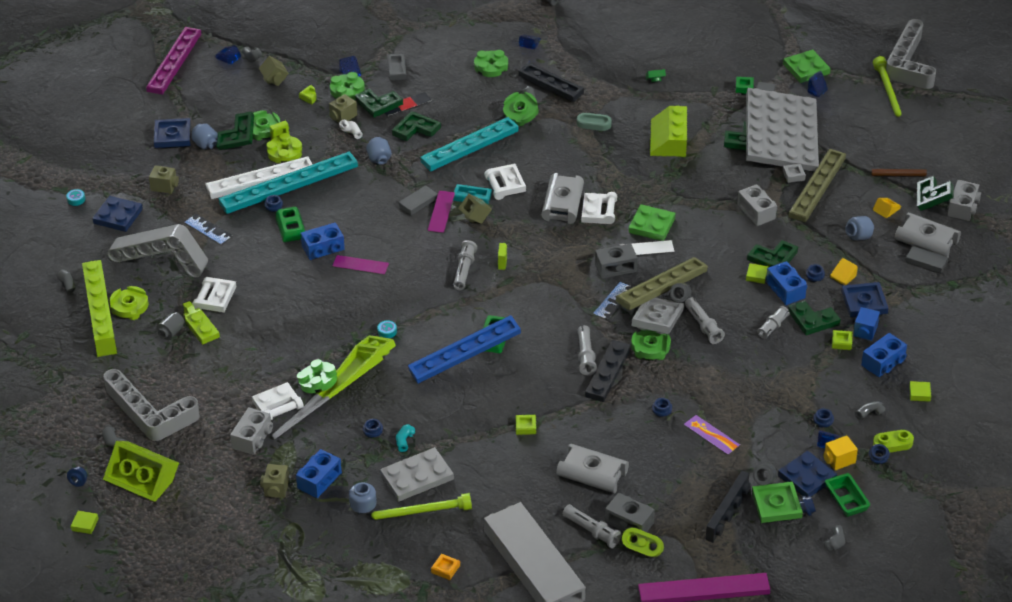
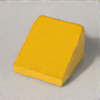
M878 198L873 211L888 218L897 212L901 206L889 198Z
M842 258L831 273L830 278L843 285H847L857 276L858 267Z

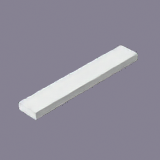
M304 157L206 183V190L210 198L214 199L313 164L309 157Z

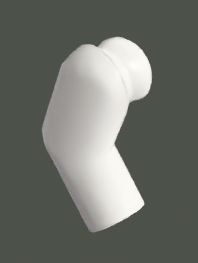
M345 119L340 121L339 127L342 131L352 133L356 139L362 137L363 134L355 122Z

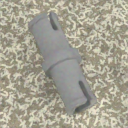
M780 306L773 315L767 317L766 322L757 330L758 335L766 339L789 316V310L784 306Z

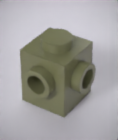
M268 56L259 67L264 76L263 79L268 84L273 83L279 86L289 74L283 63L271 56Z
M344 94L329 103V115L338 123L344 119L349 121L357 116V103Z
M154 166L149 176L151 191L172 194L179 182L175 168Z
M469 193L458 208L465 214L464 217L472 223L476 221L481 224L492 210L482 199Z
M267 464L265 475L261 476L260 481L261 488H264V496L285 498L289 483L288 466Z

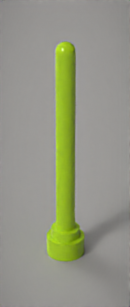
M876 57L873 60L874 69L880 72L895 116L900 117L902 113L886 71L887 61L885 57Z
M470 493L461 494V496L453 500L375 511L371 517L374 520L456 507L464 511L471 510Z

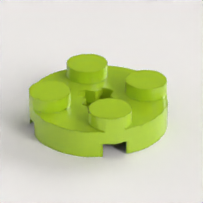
M282 133L279 137L272 139L266 144L268 158L275 163L281 164V161L289 162L296 160L302 155V142L288 133Z
M128 286L127 290L123 291L120 288L110 297L111 312L122 318L136 320L140 314L147 310L149 306L148 296L142 288L136 286Z

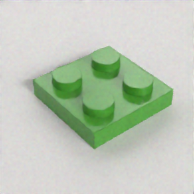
M814 50L783 59V65L800 83L830 74L831 68Z
M640 205L629 226V233L664 241L675 220L676 213Z
M793 482L752 486V495L761 523L802 518L803 512Z

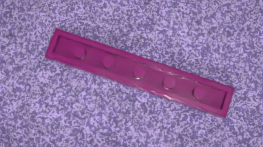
M190 27L183 29L146 86L147 92L164 94L201 36L200 29Z
M767 573L638 584L641 602H687L770 594Z

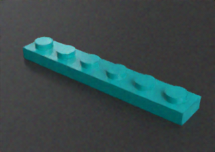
M507 117L421 156V163L431 172L518 132L519 126Z

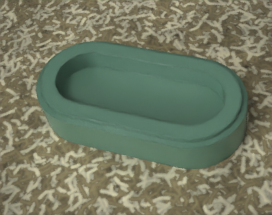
M581 113L577 116V126L580 128L606 131L611 128L612 120L607 115Z

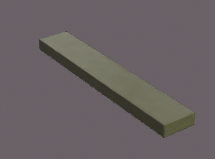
M832 149L828 150L819 167H817L789 211L790 218L803 222L808 220L846 159L845 153Z
M693 257L617 295L616 302L630 311L669 291L674 284L685 283L707 272L708 266Z

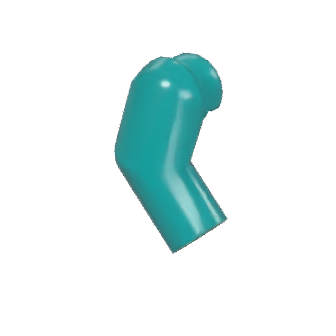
M409 424L403 425L396 435V442L400 452L408 450L406 438L412 437L415 434V428Z

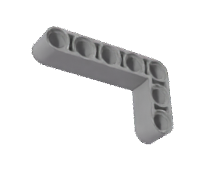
M912 19L907 23L887 60L886 71L890 80L930 89L934 86L936 69L932 66L910 61L921 40L923 29L922 21Z
M180 224L118 237L107 252L108 257L112 261L122 262L172 251L185 271L192 277H199L208 263V258L189 230Z
M110 369L104 373L107 393L152 441L162 440L196 422L200 417L198 400L195 397H184L156 411L121 371Z

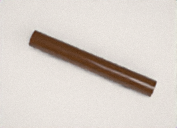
M871 169V176L926 177L927 175L926 169Z

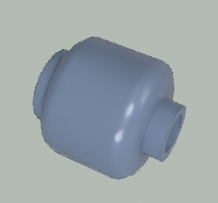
M205 123L198 124L193 128L191 132L192 141L202 150L212 149L216 146L218 133L211 126Z
M381 137L371 139L366 146L372 163L382 165L391 158L392 152L388 141Z
M867 216L852 217L846 224V234L854 241L867 240L873 234L874 224Z
M365 482L352 486L349 491L351 508L358 513L372 511L377 502L375 488Z

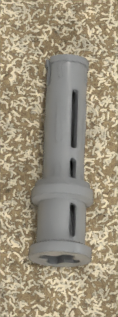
M466 240L461 244V253L458 255L459 265L453 287L457 290L465 288L470 265L474 262V253L477 251V245L473 241Z
M688 298L684 305L700 324L702 333L708 336V340L712 344L721 342L725 336L724 331L717 327L714 319L708 317L695 298Z
M584 325V331H582L581 326L578 328L580 344L578 360L581 363L579 371L583 375H592L597 370V365L594 362L596 357L591 348L590 328Z
M571 504L564 508L563 516L590 531L595 539H601L610 548H614L621 539L620 531H614L605 522L594 520L574 508Z

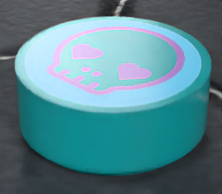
M73 189L66 195L68 204L72 206H79L85 202V193L80 189Z
M390 320L380 322L377 326L378 335L383 338L394 337L397 334V325Z

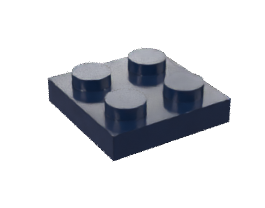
M190 118L155 120V148L190 146Z
M109 196L92 218L93 224L127 232L143 210L142 204Z
M880 282L842 286L841 292L850 317H857L861 307L879 311L880 314H888L889 308Z
M806 451L778 470V476L785 482H793L795 490L806 497L813 496L825 488V480L837 476L836 472L809 451Z

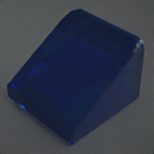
M526 34L520 35L519 46L536 49L541 38Z
M234 45L225 47L215 57L225 63L233 64L241 57L237 46Z
M355 56L339 60L340 70L343 75L350 72H355L358 76L361 75Z
M818 71L809 78L808 93L819 97L828 90L821 71Z
M819 430L817 446L825 448L826 443L836 440L840 436Z

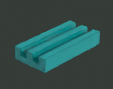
M457 184L454 190L453 201L463 202L469 193L482 199L488 205L490 196H492V189Z

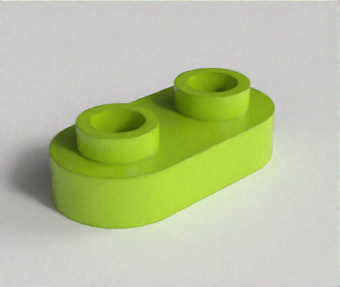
M906 430L879 433L874 437L873 446L883 444L888 448L889 453L904 451L913 446L914 437L912 433Z
M628 528L622 535L623 544L629 549L649 557H658L663 552V541L655 535L637 528ZM636 535L638 539L635 543H632L631 539ZM656 543L657 547L652 551L650 546Z

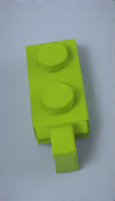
M190 301L183 304L185 323L202 345L220 337L219 331L200 308L195 309Z

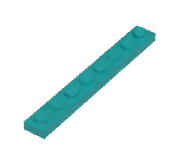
M349 151L220 197L219 204L228 214L262 202L268 196H278L358 167V161Z

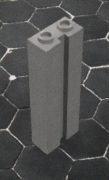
M521 502L484 518V532L536 602L585 601L586 587Z

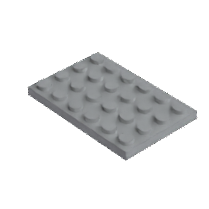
M748 88L746 92V160L778 166L801 163L803 170L815 172L817 167H819L816 99Z

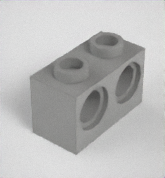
M962 180L957 181L954 189V198L950 200L949 217L970 221L971 215H975L977 210V204L975 203H979L981 198V192H978L979 184Z
M757 184L738 191L737 205L756 226L776 219L777 205L775 201H772Z
M248 407L230 434L232 449L254 455L258 448L262 447L267 434H270L272 431L273 423L271 422L270 413Z

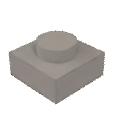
M801 163L783 166V173L787 183L805 180L806 175Z

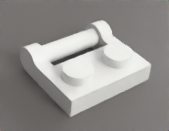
M516 164L491 168L484 173L494 190L493 195L497 200H501L507 195L526 192V185ZM500 176L505 187L500 188L495 177Z
M615 192L607 194L584 193L581 222L614 223V205L617 201V194ZM602 203H607L606 213L602 215Z
M211 277L204 278L198 297L192 302L194 308L225 312L236 289V281ZM209 289H212L208 300H205Z
M288 382L252 396V402L256 408L270 413L271 420H273V417L293 409L298 410L304 407L301 398L296 395Z

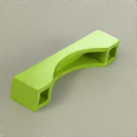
M101 260L82 263L97 356L117 354Z

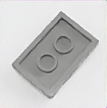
M655 297L639 307L632 319L631 326L637 327L640 330L656 331L659 334H670L683 312L684 303Z
M435 447L380 469V475L398 501L454 480V473Z

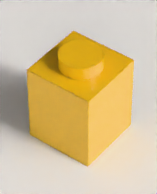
M844 436L826 443L825 453L823 454L824 460L835 471L856 463L858 449L848 436Z

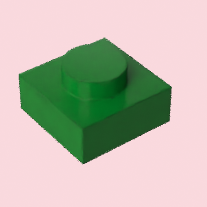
M665 69L646 72V80H651V82L662 81L661 78L666 76Z
M736 77V93L746 94L748 88H753L754 77Z

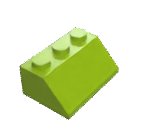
M668 106L651 119L650 156L686 157L687 106Z
M116 441L103 480L149 500L157 501L173 482L179 462L129 441Z

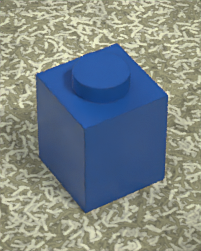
M861 307L855 321L853 336L872 341L878 327L880 312Z

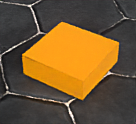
M441 554L431 567V573L451 580L460 567V561Z

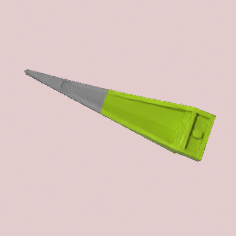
M369 335L355 345L337 369V382L325 391L320 389L301 410L273 433L274 440L384 360L382 356L389 354L390 350L396 346L394 340Z

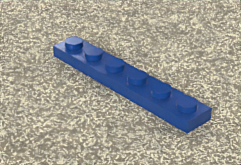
M510 315L408 365V369L416 382L420 383L520 334L521 328Z

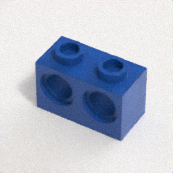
M336 222L301 232L302 248L309 260L345 250L344 236Z
M787 261L767 268L766 283L785 305L806 297V281L798 275L796 269L791 267Z
M888 333L863 351L861 366L877 377H881L906 359L907 344L891 333Z
M320 449L315 455L311 456L309 462L303 468L298 470L296 474L297 489L318 498L342 473L341 459Z

